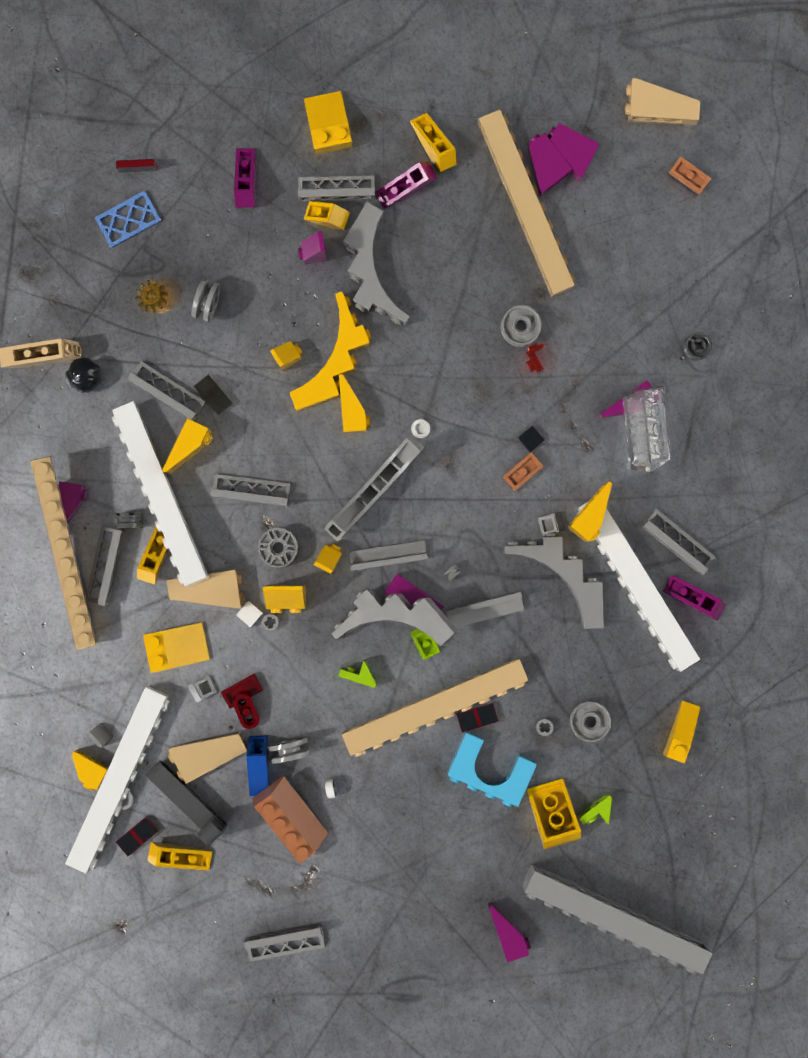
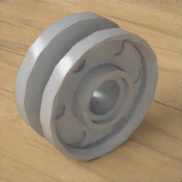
M204 278L201 280L192 305V317L198 318L203 311V320L210 322L218 303L221 289L220 283L215 282L211 289H209V280Z
M518 305L505 313L501 320L500 330L502 337L507 343L516 347H524L537 339L541 332L542 322L539 314L533 308ZM523 322L526 329L523 331L518 330L516 323Z
M269 529L259 540V556L264 563L271 567L282 568L289 566L299 555L300 546L298 539L287 529ZM278 542L284 546L281 553H276L274 550V545Z
M595 701L579 703L570 714L569 723L572 731L578 738L586 742L601 740L611 728L609 712L603 705ZM593 716L595 718L593 726L585 724L587 717Z
M307 737L288 739L268 745V751L278 752V755L270 758L271 764L292 761L310 755V749L300 748L301 745L308 742Z

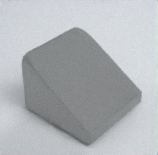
M560 512L538 518L542 536H545L546 533H557L565 530Z
M209 675L188 686L196 702H200L217 693Z
M100 723L88 732V736L100 748L113 738V735L103 723Z

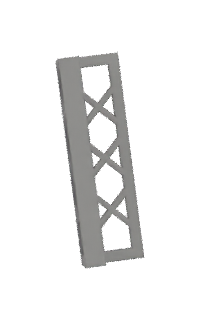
M375 175L298 177L299 201L375 199ZM344 181H349L353 185L352 188H340L339 186ZM362 181H371V188H359L358 185ZM303 182H311L315 188L303 189ZM324 182H331L335 186L333 189L320 188Z
M142 361L134 373H130L127 377L129 381L195 421L206 403ZM143 367L149 370L150 379L142 380L138 377ZM154 380H165L167 389L158 390ZM175 389L181 390L183 399H172L170 391ZM195 399L200 402L195 412L188 409V400Z
M215 474L210 496L288 506L291 484ZM219 479H226L231 485L226 490L217 489ZM241 481L246 482L250 487L244 493L239 492L235 488V485ZM259 484H264L269 491L264 495H258L254 488ZM278 486L286 487L285 498L276 497L273 490Z
M657 509L641 526L700 575H704L707 572V567L716 558ZM656 515L663 520L662 528H658L651 522ZM674 528L677 531L678 540H672L667 535L666 529ZM681 541H690L693 552H687L683 549ZM696 553H704L709 557L704 565L697 560Z
M101 526L87 588L86 601L108 606L125 531ZM105 531L113 532L111 543L108 545L104 540ZM107 549L109 552L107 562L103 564L100 559V553ZM103 568L105 571L103 580L99 582L95 576L96 571ZM99 586V599L90 598L92 590Z
M425 540L349 552L351 571L428 559Z
M518 591L446 610V615L451 623L458 628L523 611L522 594Z
M321 924L248 937L245 938L244 946L248 952L249 962L325 948L322 926ZM319 936L320 943L314 945L307 941L308 938ZM289 941H302L298 948L288 945ZM281 943L284 945L277 952L269 948L270 945ZM253 948H264L261 955L253 956Z

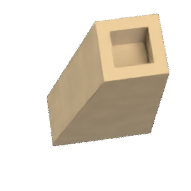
M632 78L630 84H627L626 96H629V103L625 105V115H628V121L696 125L698 123L700 115L699 100L638 78Z
M62 338L0 348V364L2 368L14 369L69 363L81 358L82 349L79 342Z
M237 570L208 574V580L189 588L185 587L184 584L181 585L178 579L166 580L170 600L230 608H242V604L245 603L244 592H240L239 586L242 584L241 573H237Z
M238 732L175 745L168 749L169 753L167 755L170 762L176 764L178 768L176 772L180 780H184L187 784L245 753L248 746L242 734Z

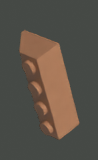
M284 775L252 798L255 809L299 864L313 855L329 834Z

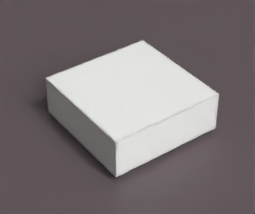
M248 601L236 616L251 628L263 612Z

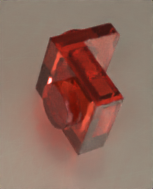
M537 343L527 348L528 352L525 353V357L528 360L526 365L530 372L534 371L535 375L544 369L535 354L544 348L543 343L539 346Z

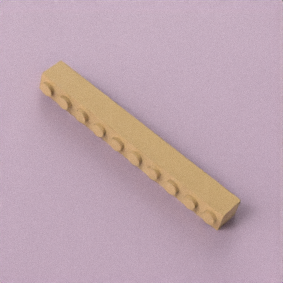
M497 110L480 117L478 120L479 127L551 297L573 289L576 282L575 277L567 269L568 261L565 254L562 255L559 250L561 244L558 237L553 236L551 231L553 230V225L550 219L547 220L545 217L546 209L543 202H539L537 195H539L535 184H531L529 179L531 173L529 168L523 165L522 160H524L521 150H517L515 146V135L512 131L509 132L507 116L505 114L502 115L501 110Z
M47 456L33 459L30 462L76 650L96 646V638L52 457Z
M517 658L342 732V737L350 756L355 754L358 757L365 754L366 749L373 747V749L382 747L384 745L383 742L389 739L393 742L402 738L401 734L406 732L412 734L419 731V727L426 724L427 727L437 723V719L441 717L448 719L455 715V711L460 709L462 712L473 708L472 704L477 702L479 704L490 701L489 697L505 695L508 693L507 689L512 687L519 689L525 686V682L529 680L520 659Z

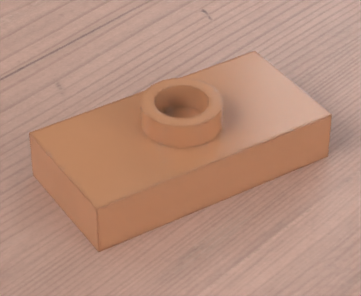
M681 156L669 171L671 176L698 195L701 194L711 180L708 175Z
M531 452L502 478L515 492L544 466Z

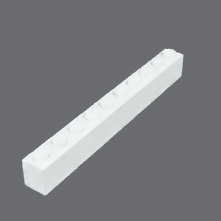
M132 401L113 409L114 416H112V420L115 426L120 428L121 433L119 437L123 445L126 444L128 447L126 454L130 462L133 461L136 468L133 471L137 479L142 481L143 485L140 486L142 493L145 497L148 496L149 510L152 514L156 515L157 521H155L158 531L163 532L165 538L162 541L165 548L171 551L172 556H170L173 567L177 566L179 574H177L180 584H184L185 587L189 588L208 580L209 576L167 475L162 471V463L137 404Z
M588 502L578 507V511L580 512ZM606 508L602 527L599 529L601 533L596 538L599 543L597 548L602 555L606 554L609 559L607 562L608 566L613 572L616 570L619 575L617 578L622 588L626 587L629 591V594H627L632 604H637L640 609L637 611L643 621L647 620L650 625L647 627L649 632L660 641L658 646L663 653L666 652L668 654L670 666L673 670L677 669L681 672L699 661L700 658Z
M150 686L145 687L68 856L66 865L85 874L96 867L98 862L96 856L98 852L103 851L106 845L104 841L106 834L110 835L114 827L112 821L114 817H118L122 806L119 805L122 799L125 800L130 792L128 786L130 781L134 782L138 771H136L138 764H142L146 754L144 751L146 746L150 747L154 736H152L154 729H158L162 721L160 715L162 711L165 712L170 703L168 701L169 695Z

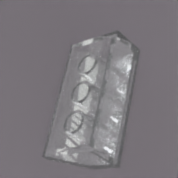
M664 386L634 390L624 395L623 407L631 470L651 472L671 460Z

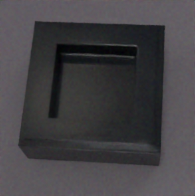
M533 425L518 437L529 453L544 441Z

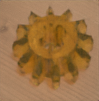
M147 280V286L141 283L140 286L143 289H136V292L140 295L135 297V300L141 301L138 306L140 308L145 306L144 310L146 312H149L151 308L152 312L156 313L157 306L162 310L161 302L165 304L168 302L163 298L168 296V292L163 291L165 286H159L157 280L153 285L150 280ZM153 292H154V295H155L156 297H155V298H151V300H150V299L148 298V295H149V294L152 295Z

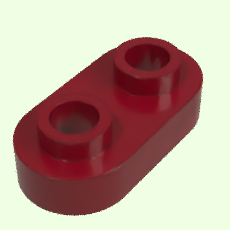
M246 692L237 693L233 697V706L238 719L244 728L253 729L259 724V715L253 700ZM240 699L246 700L244 703L239 702ZM248 715L252 716L251 719H246Z

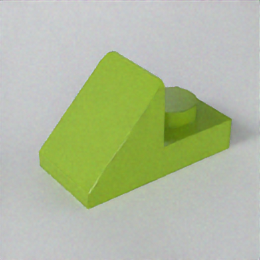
M418 628L410 632L423 660L440 653L436 641Z
M365 659L363 660L360 673H356L357 669L348 666L345 669H340L338 677L373 688L376 687V681Z
M606 793L577 815L583 825L586 823L590 824L596 820L598 813L609 825L611 796Z

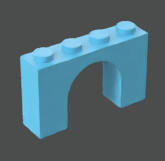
M466 731L448 769L447 775L450 776L449 779L458 784L464 782L468 784L467 788L473 791L482 790L485 792L484 795L495 800L496 797L502 799V803L509 807H513V805L518 807L537 766L536 762L517 755L509 775L504 780L498 783L485 782L478 777L474 766L484 740Z

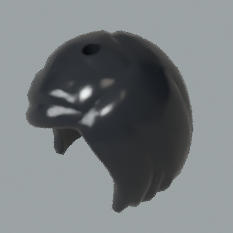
M78 358L70 364L69 370L65 373V380L75 392L89 393L99 385L101 371L99 366L91 359Z

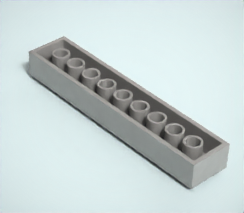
M531 864L522 884L525 893H527L526 896L535 901L537 899L543 900L544 905L552 909L558 907L562 909L563 914L569 917L575 915L584 924L590 925L592 923L598 926V930L607 934L610 931L615 934L617 939L624 942L627 939L633 942L632 945L641 950L646 948L651 951L652 955L658 958L664 956L671 964L675 966L681 964L686 967L687 971L695 975L697 972L704 974L713 954L706 944Z

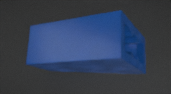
M249 736L246 755L249 796H256L270 786L268 736Z

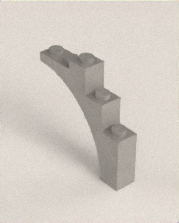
M366 202L343 240L344 245H346L345 249L353 254L355 252L358 253L348 269V274H350V278L355 282H363L353 298L354 307L364 313L365 310L370 312L374 306L377 313L383 316L385 314L391 316V321L400 326L401 324L407 325L410 316L399 309L387 296L378 280L374 267V240L384 213L381 209Z
M410 434L370 480L331 519L324 530L338 542L404 473L423 450L424 446Z
M546 533V537H542V545H539V541L527 542V546H520V542H508V546H504V554L532 558L547 565L564 580L577 601L581 613L582 628H604L603 583L598 582L597 578H586V582H583V560L578 559V556H566V560H563V537H558V533Z
M363 589L357 594V599L353 602L358 609L354 608L350 611L349 617L335 626L336 630L332 635L336 640L344 639L354 630L368 623L380 620L398 621L414 626L428 634L440 646L447 645L460 632L431 598L421 597L412 606L402 593H392L384 602L374 589Z

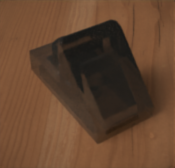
M209 374L194 386L218 416L233 404Z

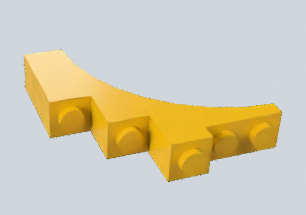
M342 291L335 294L339 307L340 325L333 353L326 365L313 379L289 392L297 412L340 397V384L338 380L334 381V378L339 377V374L344 375L355 371L354 366L357 363L354 355H349V352L370 345L369 340L372 337L369 329H364L363 325L355 327L358 324L355 313H350L348 307L352 306L348 295L344 296Z

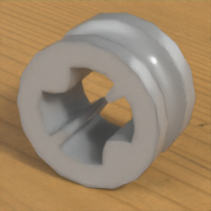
M457 563L444 573V575L449 577V581L462 571V569L457 568Z
M267 614L262 619V626L267 631H273L279 626V619L274 614ZM268 617H272V620L275 619L276 621L273 624V628H269V625L266 626L265 624L268 621Z
M541 719L536 724V730L541 736H549L553 732V724L548 719ZM549 723V732H541L539 729L542 728L539 727L540 724Z

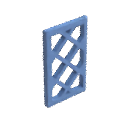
M145 190L95 217L110 248L162 221ZM144 196L146 200L145 207L134 205L136 200ZM125 206L130 207L127 217L117 214L119 209ZM133 208L143 211L141 221L130 218ZM147 212L154 214L156 219L149 223L144 222ZM108 215L112 216L109 227L101 222V219ZM115 218L126 220L123 231L113 228ZM129 221L139 224L138 229L130 233L126 232ZM111 232L121 233V238L112 242L110 238Z

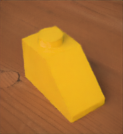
M309 201L304 220L331 229L344 230L350 212L333 203Z
M291 341L270 350L282 371L302 360L300 354L303 352L297 343L293 345Z
M332 543L329 546L325 544L314 565L333 574L343 554L340 552L341 548Z
M78 749L72 753L79 781L84 783L83 787L88 790H98L109 766Z

